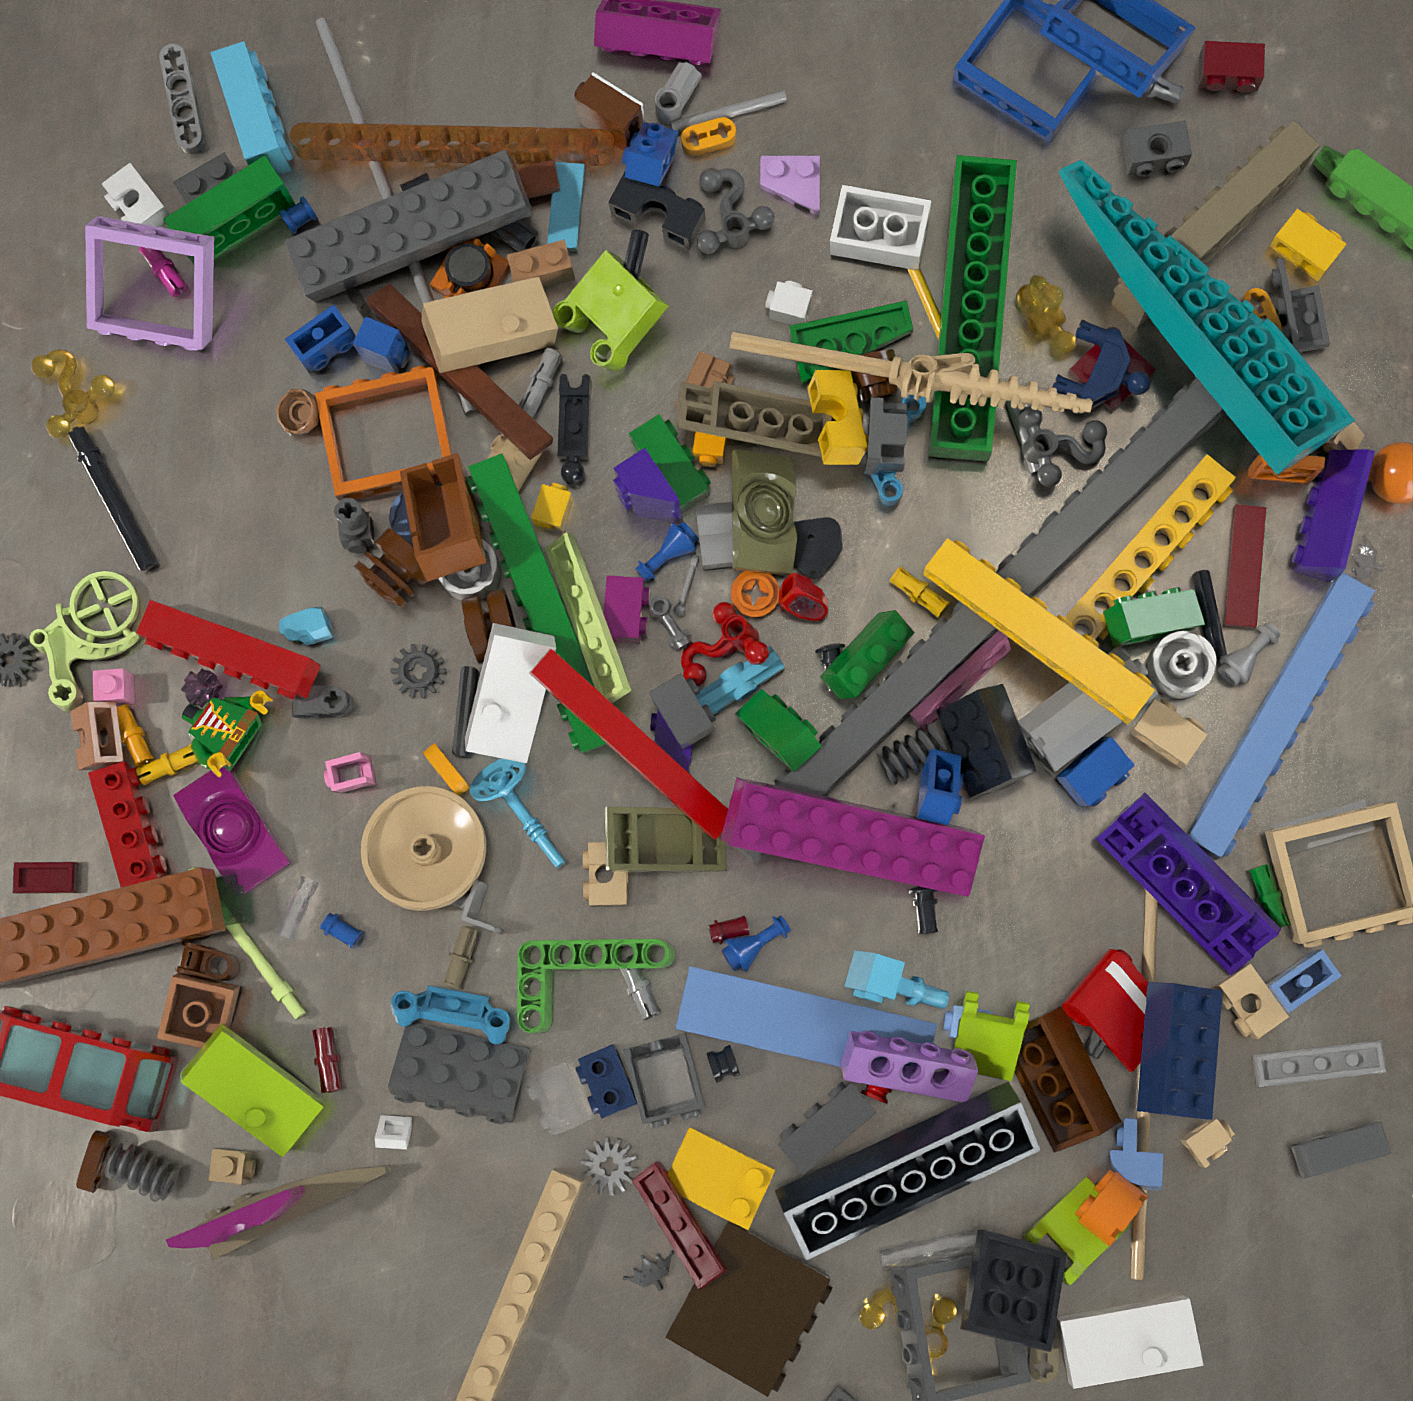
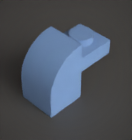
M1124 1118V1127H1117V1146L1123 1147V1151L1110 1150V1162L1113 1171H1117L1140 1189L1161 1191L1163 1153L1136 1152L1137 1119Z

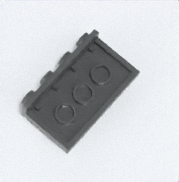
M413 1022L404 1029L388 1088L390 1093L394 1095V1099L403 1103H412L413 1100L425 1102L424 1105L434 1110H443V1107L455 1109V1113L465 1117H473L474 1114L486 1116L487 1121L495 1124H504L505 1121L512 1122L516 1100L529 1055V1048L505 1042L493 1044L487 1038Z

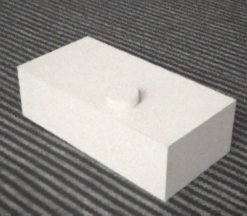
M493 623L465 735V748L467 752L527 763L546 688L534 679L529 672L549 649L556 652L554 636Z
M1185 1295L1059 1316L1056 1319L1060 1330V1341L1068 1382L1073 1389L1204 1366L1191 1302Z

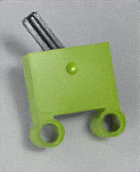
M633 230L631 232L625 261L620 256L605 250L568 297L558 302L552 311L557 326L579 333L587 328L589 320H591L608 337L607 340L600 339L592 345L590 357L594 364L610 371H619L626 365L628 355L669 307L640 277L649 234L642 230ZM573 312V317L571 321H569V316ZM611 350V357L607 360V354Z

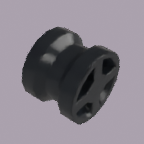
M731 1045L725 1046L722 1051L717 1053L714 1051L706 1053L716 1083L723 1081L725 1076L732 1075L735 1077L740 1075Z

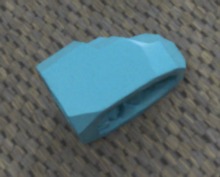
M322 606L290 614L279 621L280 633L292 642L300 641L308 646L333 638V630L328 615Z

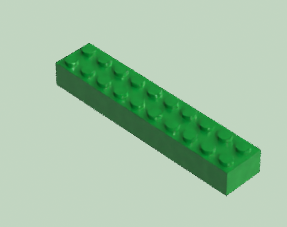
M957 155L953 175L937 356L960 353L972 354L975 357V364L979 366L980 376L987 377L991 370H997L999 375L1017 160ZM934 391L928 456L989 462L992 454L996 406H991V398L986 399L984 406H979L978 402L976 405H972L970 403L971 395H968L965 404L960 405L959 399L954 404L950 402L951 392Z

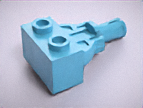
M854 950L844 987L854 990L853 996L882 1003L883 998L895 1000L896 994L906 997L905 1003L907 1005L915 1006L918 1003H924L944 1009L949 1001L948 991L925 984L923 978L913 976L909 980L901 977L905 962L877 953Z

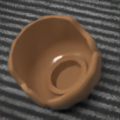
M289 389L287 394L280 398L276 408L277 420L285 431L292 434H305L318 425L320 417L316 397L311 392L304 389Z

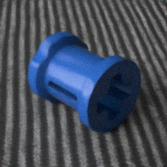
M304 196L300 198L299 203L286 211H278L293 235L297 233L299 227L310 220H318Z

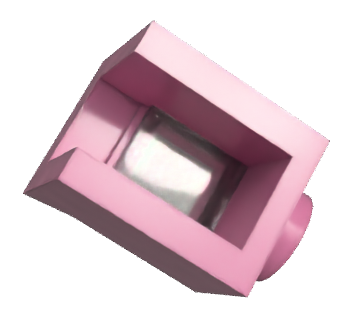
M358 752L325 761L327 770L324 771V779L327 787L331 788L332 792L340 794L377 785L370 755Z

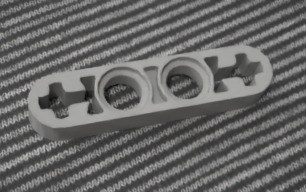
M171 43L161 49L159 60L175 138L185 153L196 154L205 146V135L190 63L184 49L178 44ZM173 54L178 56L176 63L179 70H175L170 62ZM183 79L187 81L184 90L180 92L172 90V85L176 80ZM183 106L192 107V113L187 118L178 117V111ZM185 127H190L191 132L195 136L192 144H188L186 141L189 137Z

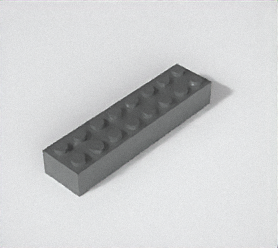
M502 150L288 238L285 242L304 296L314 302H318L534 213L514 158L506 150Z

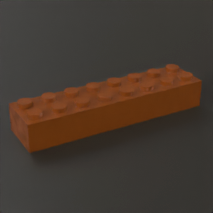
M200 867L0 918V987L226 931L214 870Z

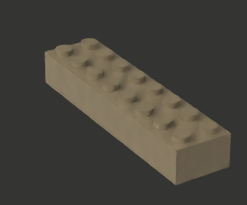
M1294 120L1286 128L1281 125L1269 137L1270 142L1264 148L1261 145L1258 146L1247 158L1249 162L1243 168L1237 166L1227 176V182L1221 189L1218 186L1214 187L1204 198L1206 202L1200 208L1194 206L1184 216V223L1178 229L1173 226L1166 232L1164 237L1167 238L1171 235L1202 263L1206 264L1307 169L1320 144ZM1119 277V284L1113 290L1115 296L1111 304L1131 324L1138 328L1149 316L1122 278Z

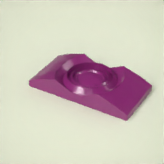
M222 767L219 770L222 776L217 777L210 770L173 796L187 823L208 851L217 870L236 896L241 897L291 864L233 771H228Z
M300 1185L289 1188L166 1239L167 1245L172 1248L184 1249L209 1247L211 1244L227 1241L230 1236L254 1226L262 1225L269 1220H277L305 1193L304 1187Z

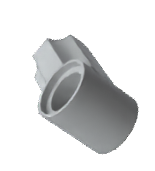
M679 62L665 86L656 93L655 112L657 119L661 123L670 125V122L680 119L684 105L701 79V73L695 66L687 62ZM666 103H671L675 106L672 108H664L662 105Z

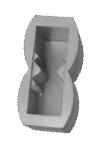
M732 501L695 506L703 570L733 566Z

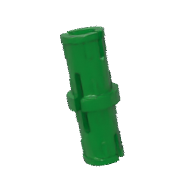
M1264 864L1250 869L1249 871L1258 893V897H1256L1258 904H1262L1264 912L1280 928L1289 925L1290 922L1280 898L1283 895L1281 890L1277 889L1270 865Z

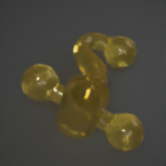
M1034 275L1030 279V284L1022 285L1018 289L1016 299L1022 307L1032 310V313L1026 316V322L1034 335L1041 339L1050 334L1053 338V349L1058 354H1068L1075 348L1076 339L1071 332L1064 331L1059 327L1066 322V316L1059 306L1064 299L1063 291L1058 285L1049 284L1043 276Z
M62 349L53 350L47 355H38L31 362V370L39 378L50 377L55 371V363L62 361L65 365L58 379V389L63 396L62 406L66 412L62 415H54L46 422V430L53 438H64L70 432V424L74 420L81 424H88L94 421L99 412L95 401L99 397L107 398L111 396L115 389L114 381L107 375L95 376L91 381V389L87 393L81 389H72L70 385L77 369V363L73 354ZM85 402L83 408L76 411L77 406Z
M887 1289L874 1295L870 1304L862 1307L859 1313V1320L863 1327L875 1330L882 1326L885 1319L882 1307L885 1303H892L894 1305L896 1321L897 1306L895 1296L891 1290ZM946 1297L938 1298L934 1301L931 1308L934 1318L932 1325L925 1326L926 1336L935 1333L941 1336L942 1339L937 1349H928L931 1364L933 1359L940 1358L946 1353L948 1339L943 1331L946 1323L953 1321L957 1314L955 1303ZM931 1365L932 1374H933V1377H934V1369H933V1367H932V1365Z

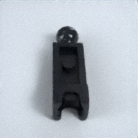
M561 374L559 380L558 459H567V462L561 468V477L569 484L579 483L583 479L585 472L584 467L579 463V459H589L592 381L588 374L582 376L581 385L577 388L570 387L566 374Z

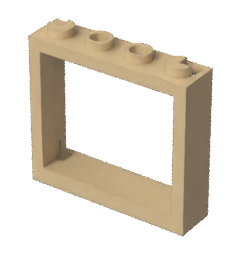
M1384 802L1265 831L1278 887L1283 895L1281 898L1284 910L1290 922L1288 926L1292 942L1303 944L1304 948L1322 945V939L1334 936L1335 940L1354 937L1353 931L1365 929L1366 933L1381 931L1385 929L1384 924L1396 921V925L1413 923V865L1397 802ZM1385 818L1407 907L1307 931L1285 842Z

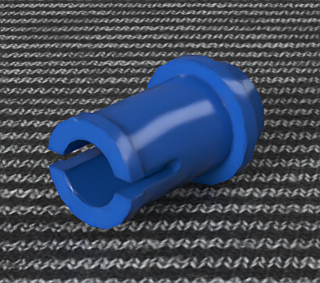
M329 913L320 926V929L324 931V935L330 934L350 948H353L360 938L362 931L341 920L339 914L333 915Z

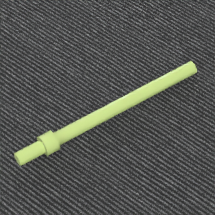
M220 899L226 928L271 986V993L276 1000L283 1002L295 1020L301 1018L306 1012L293 996L294 990L287 981L281 980Z

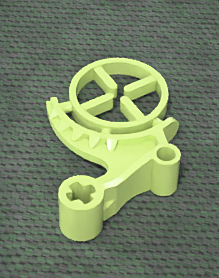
M101 571L83 578L71 594L70 607L63 608L62 603L56 604L58 618L43 630H34L30 635L31 644L41 653L47 654L49 676L52 681L48 692L49 698L63 711L71 712V710L81 706L83 702V694L78 688L70 670L72 661L76 659L102 660L111 658L126 651L140 639L134 631L132 632L129 629L134 624L139 613L138 594L132 584L117 573ZM114 579L125 584L129 590L109 598L108 603L114 606L132 598L131 613L127 620L118 627L111 610L106 607L103 611L112 630L104 632L91 630L84 626L80 620L100 612L102 608L95 604L77 612L78 598L85 587L92 584L97 598L100 602H105L106 598L98 580ZM71 614L78 627L88 634L86 640L77 637L71 631L65 615ZM121 634H124L126 636L125 638L112 643H93L95 637L107 639L117 637ZM68 690L70 692L68 694L69 699L64 701L62 699L64 697L63 692Z

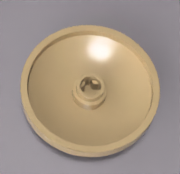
M432 786L409 788L385 800L370 817L361 841L363 869L369 882L386 900L401 908L415 911L442 908L461 898L473 886L474 881L478 879L486 857L485 831L472 807L457 794Z

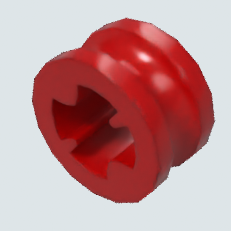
M867 1084V1088L862 1089L861 1093L887 1104L886 1096L888 1093H892L893 1089Z

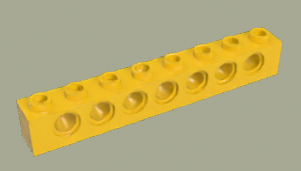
M1207 454L1065 616L1073 624L1072 629L1075 631V625L1084 624L1089 628L1092 638L1096 640L1097 637H1100L1104 640L1109 631L1104 614L1096 611L1095 603L1102 601L1107 603L1110 608L1114 606L1113 601L1118 598L1130 595L1133 597L1138 591L1144 594L1155 581L1151 575L1158 568L1163 572L1175 558L1171 555V552L1177 546L1183 549L1194 536L1191 532L1192 528L1197 523L1203 526L1213 515L1214 511L1210 509L1217 500L1222 504L1233 492L1234 489L1230 485L1236 477ZM1198 488L1205 490L1208 494V499H1198L1194 490ZM1176 511L1185 512L1189 522H1179L1175 518L1174 513ZM1161 533L1166 535L1169 539V545H1159L1155 540V534ZM1135 557H1145L1149 561V568L1143 569L1138 567L1135 563ZM1115 580H1126L1130 586L1129 591L1118 590L1115 586Z

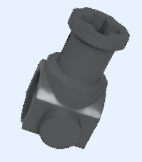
M353 498L340 500L335 505L334 515L338 520L339 537L343 548L348 549L351 553L358 554L365 552L367 547H374L375 533L373 517L370 511L366 512L365 509L361 508L360 503L356 502Z

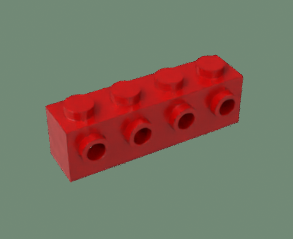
M122 761L89 772L88 776L120 887L165 877L164 872H167V866L161 854L158 855L155 843H158V835L154 826L149 824L147 818L150 808L145 796L140 794L138 785L141 784V777L137 775L136 767Z

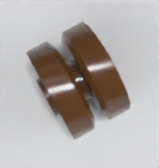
M504 588L488 593L487 605L489 612H486L482 599L477 595L464 598L461 601L467 637L479 665L484 662L493 623L517 628Z

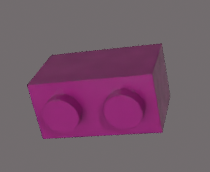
M611 575L606 577L603 614L613 642L640 644L641 635L646 636L648 618L643 617V606H649L650 587H645L644 578Z

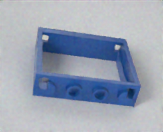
M1004 0L956 64L953 80L1051 143L1099 76L1096 75V70L1091 68L1056 118H1054L974 66L1014 10H1017L1043 27L1050 10L1055 6L1053 4H1046L1042 0Z
M1060 0L1050 10L1040 34L1141 98L1184 50L1196 27L1154 0H1096L1169 47L1153 66L1072 15L1071 13L1084 0Z

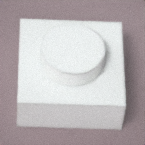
M380 1115L375 1135V1147L407 1149L413 1126L412 1117Z

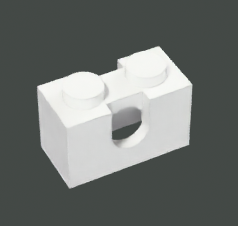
M131 163L101 183L108 192L104 198L115 211L120 208L125 214L121 218L123 221L160 227L165 223L163 218L170 215ZM138 200L133 206L128 207V205Z

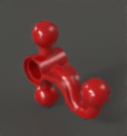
M728 602L718 603L712 611L714 621L722 626V637L717 643L711 645L702 641L693 642L684 649L681 655L683 676L685 680L691 677L697 687L705 682L707 672L703 665L693 663V657L696 654L701 653L712 658H723L739 650L745 652L747 661L753 665H761L769 657L768 647L765 643L759 641L757 629L744 617L737 615L734 606Z

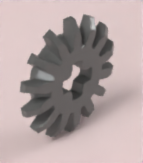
M4 633L0 634L1 686L6 687L8 679H11L13 686L18 685L17 677L19 676L26 681L28 677L24 671L26 669L34 671L35 668L28 665L29 660H36V655H28V652L34 649V646L24 647L23 644L27 640L24 636L16 641L17 633H12L9 641L6 640ZM13 651L15 653L13 655V659L16 661L13 666L7 664L3 667L4 660L1 656L4 653L9 655Z
M411 644V653H407L403 648L400 650L404 656L401 660L396 657L393 659L394 662L399 664L398 668H391L390 673H397L399 675L398 678L392 680L393 684L402 682L403 685L399 691L403 693L407 688L411 689L409 697L412 698L416 690H419L421 698H424L425 688L427 687L432 693L436 692L432 683L442 684L443 680L437 678V674L446 673L445 668L437 667V665L444 661L443 658L434 659L437 652L434 648L429 654L426 653V644H422L421 651H417L415 644ZM415 663H420L421 667L427 668V672L422 673V679H417L415 675H410V670L415 668Z

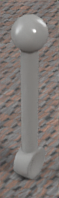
M693 555L679 603L673 610L677 616H682L685 613L684 604L699 562V556Z

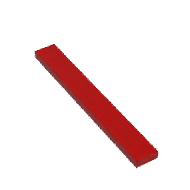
M549 649L529 674L712 839H717L723 832L728 808L554 650Z

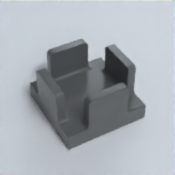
M871 397L866 474L878 475V471L903 472L905 458H903L904 446L907 439V404L884 403L883 398Z

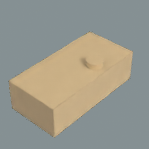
M539 277L423 303L421 322L439 373L555 346L558 327Z

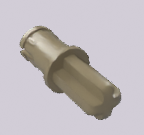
M469 926L461 927L453 953L448 955L451 956L442 984L462 989V983L469 962L473 963V960L470 958L479 934L477 929Z

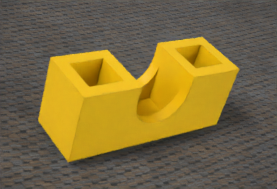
M815 370L807 387L812 413L827 414L836 420L826 421L818 438L823 464L859 465L864 453L868 451L869 437L864 433L863 410L858 406V388L856 383H853L851 371Z

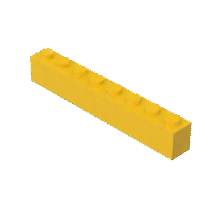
M947 538L925 566L924 576L1128 725L1135 718L1155 691L1150 686L1151 681L1139 672L1133 674L1124 667L1125 662L1113 653L1107 655L1098 648L1099 643L1087 634L1081 636L1072 629L1073 624L1061 615L1055 617L1046 610L1048 608L1047 605L1035 596L1029 598L1020 591L1022 589L1021 586L1009 577L1003 579L995 573L996 568L987 560L982 558L980 561L969 554L971 551L965 544L958 540L953 542Z

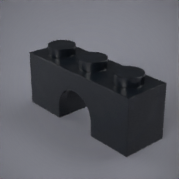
M625 171L608 202L611 214L635 225H638L641 217L648 211L658 210L663 212L667 216L662 225L663 238L689 250L706 220L705 208L697 200L692 198L683 199L677 196L672 189L663 185L657 187L652 184L625 178Z

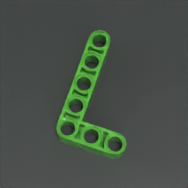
M659 939L527 941L520 946L517 955L518 1025L523 1031L528 1033H543L552 1025L553 970L663 969L669 967L675 960V949L669 942ZM661 945L665 950V957L662 961L656 963L652 958V951L656 946ZM568 946L571 949L572 957L569 962L564 964L560 959V952ZM596 946H599L603 952L602 959L598 963H594L590 956L592 949ZM626 946H631L634 956L630 962L625 963L621 958V952ZM538 947L541 951V959L536 964H533L530 960V952L533 948ZM538 979L541 989L534 996L531 994L529 986L532 980ZM534 1010L538 1011L541 1017L539 1025L535 1028L529 1022V1016Z

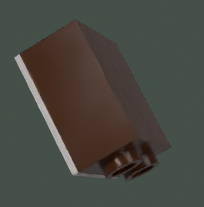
M594 72L586 82H581L575 91L574 99L580 124L625 151L626 147H630L634 132H639L645 122L643 103Z

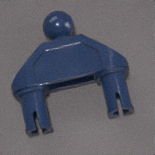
M1082 319L1079 324L1080 328H1077L1075 338L1100 346L1101 352L1088 382L1081 384L1058 374L1052 388H1056L1059 394L1066 395L1067 393L1076 394L1077 398H1089L1093 401L1092 408L1117 396L1122 384H1125L1127 389L1134 395L1146 393L1151 385L1150 377L1143 371L1128 373L1131 359L1120 330L1113 326L1105 329Z

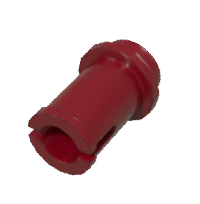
M745 915L722 922L714 920V924L708 925L712 943L719 942L720 945L726 939L750 935Z

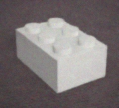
M842 185L830 238V255L919 271L931 214V200Z

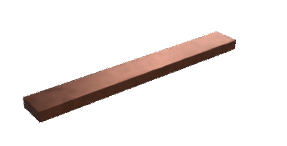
M390 283L368 297L367 305L386 324L398 329L404 341L439 373L421 322L422 313ZM477 365L439 373L529 460L553 444V437Z

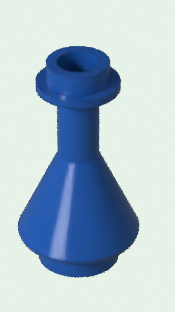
M682 522L679 526L672 523L660 551L645 564L639 560V565L635 570L646 582L650 579L655 580L653 572L668 559L695 552L696 546L694 544L699 538L685 522Z
M781 915L777 918L773 916L772 921L774 924L757 935L726 939L727 947L722 949L721 952L734 971L740 968L743 971H748L763 945L780 934L787 938V933L791 929Z

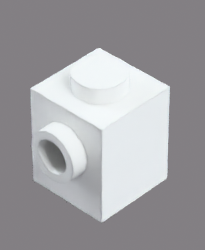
M777 281L775 291H769L765 308L769 309L770 320L790 325L806 322L812 303V290L802 288V285L793 281H786L785 283Z

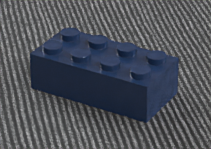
M1148 982L1137 1111L1212 1120L1222 990L1176 983Z

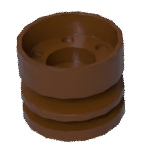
M387 528L375 541L376 546L383 555L378 558L366 552L364 556L373 566L369 569L358 561L353 567L359 572L363 582L385 601L403 609L407 602L398 592L403 590L413 598L415 593L407 582L413 579L424 585L427 580L415 558L413 546L395 531Z

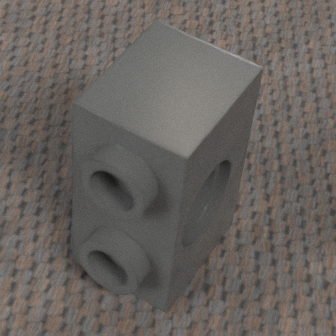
M1186 121L1127 129L1122 140L1128 175L1137 174L1142 177L1151 175L1155 171L1166 169L1168 172H1176L1187 166L1192 156ZM1158 147L1164 154H1155L1151 148Z

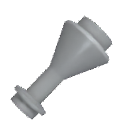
M1267 622L1265 625H1259L1258 630L1260 634L1248 647L1220 657L1221 666L1218 668V672L1228 683L1233 686H1237L1240 682L1248 683L1257 655L1269 642L1274 644L1279 642L1278 637L1281 634L1272 624Z

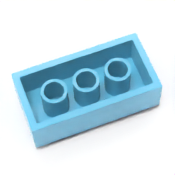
M245 41L210 52L247 164L250 165L265 155L278 175L291 172L289 160L293 159V155L288 142H285L283 136L285 130L279 115L277 116L274 109L276 103L271 90L268 89L266 84L268 78L255 50L249 51Z

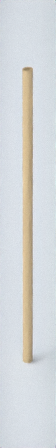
M1146 890L1142 975L1148 982H1155L1158 901ZM1141 1063L1139 1064V1078H1140V1067H1141ZM1137 1111L1136 1152H1149L1150 1113ZM1147 1199L1133 1218L1131 1279L1144 1280Z

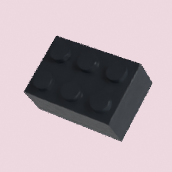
M1004 684L978 689L937 710L952 753L961 756L960 774H963V782L970 798L994 792L1037 772Z

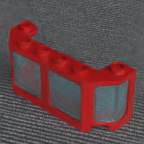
M4 1005L3 1010H0V1096L111 1126H127L144 1132L158 1131L179 1057L170 1055L171 1049L152 1045L151 1050L137 1049L131 1047L132 1041L113 1037L111 1042L101 1039L102 1033L83 1029L81 1034L71 1031L72 1025L53 1021L52 1026L41 1023L42 1017L23 1013L22 1015L23 1010Z

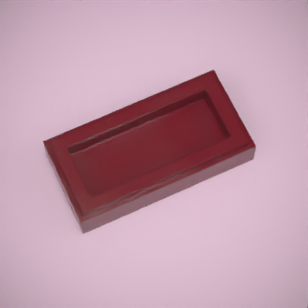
M14 862V894L77 893L78 862Z

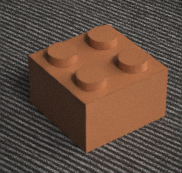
M182 973L173 975L157 1038L202 1048L221 1023L230 1029L240 986Z

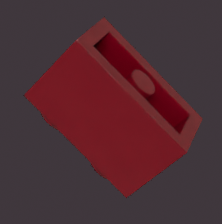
M1205 41L1199 57L1198 87L1207 88L1210 91L1237 89V91L1242 93L1258 90L1264 79L1265 44Z

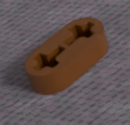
M99 1130L92 1134L78 1174L76 1184L78 1189L91 1193L97 1190L112 1148V1134Z

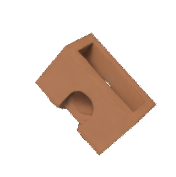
M86 702L71 710L73 732L79 733L81 745L80 748L76 749L78 771L98 770L122 762L123 753L116 702ZM107 729L108 742L103 746L100 742V731Z

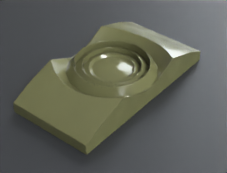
M736 449L732 451L733 569L788 576L792 573L797 543V532L793 521V504L797 486L790 457Z
M605 807L606 871H726L725 842L721 839L722 833L717 839H712L679 808Z

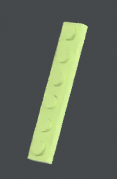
M566 532L545 547L594 687L606 699L614 703L629 693L631 688L575 535Z

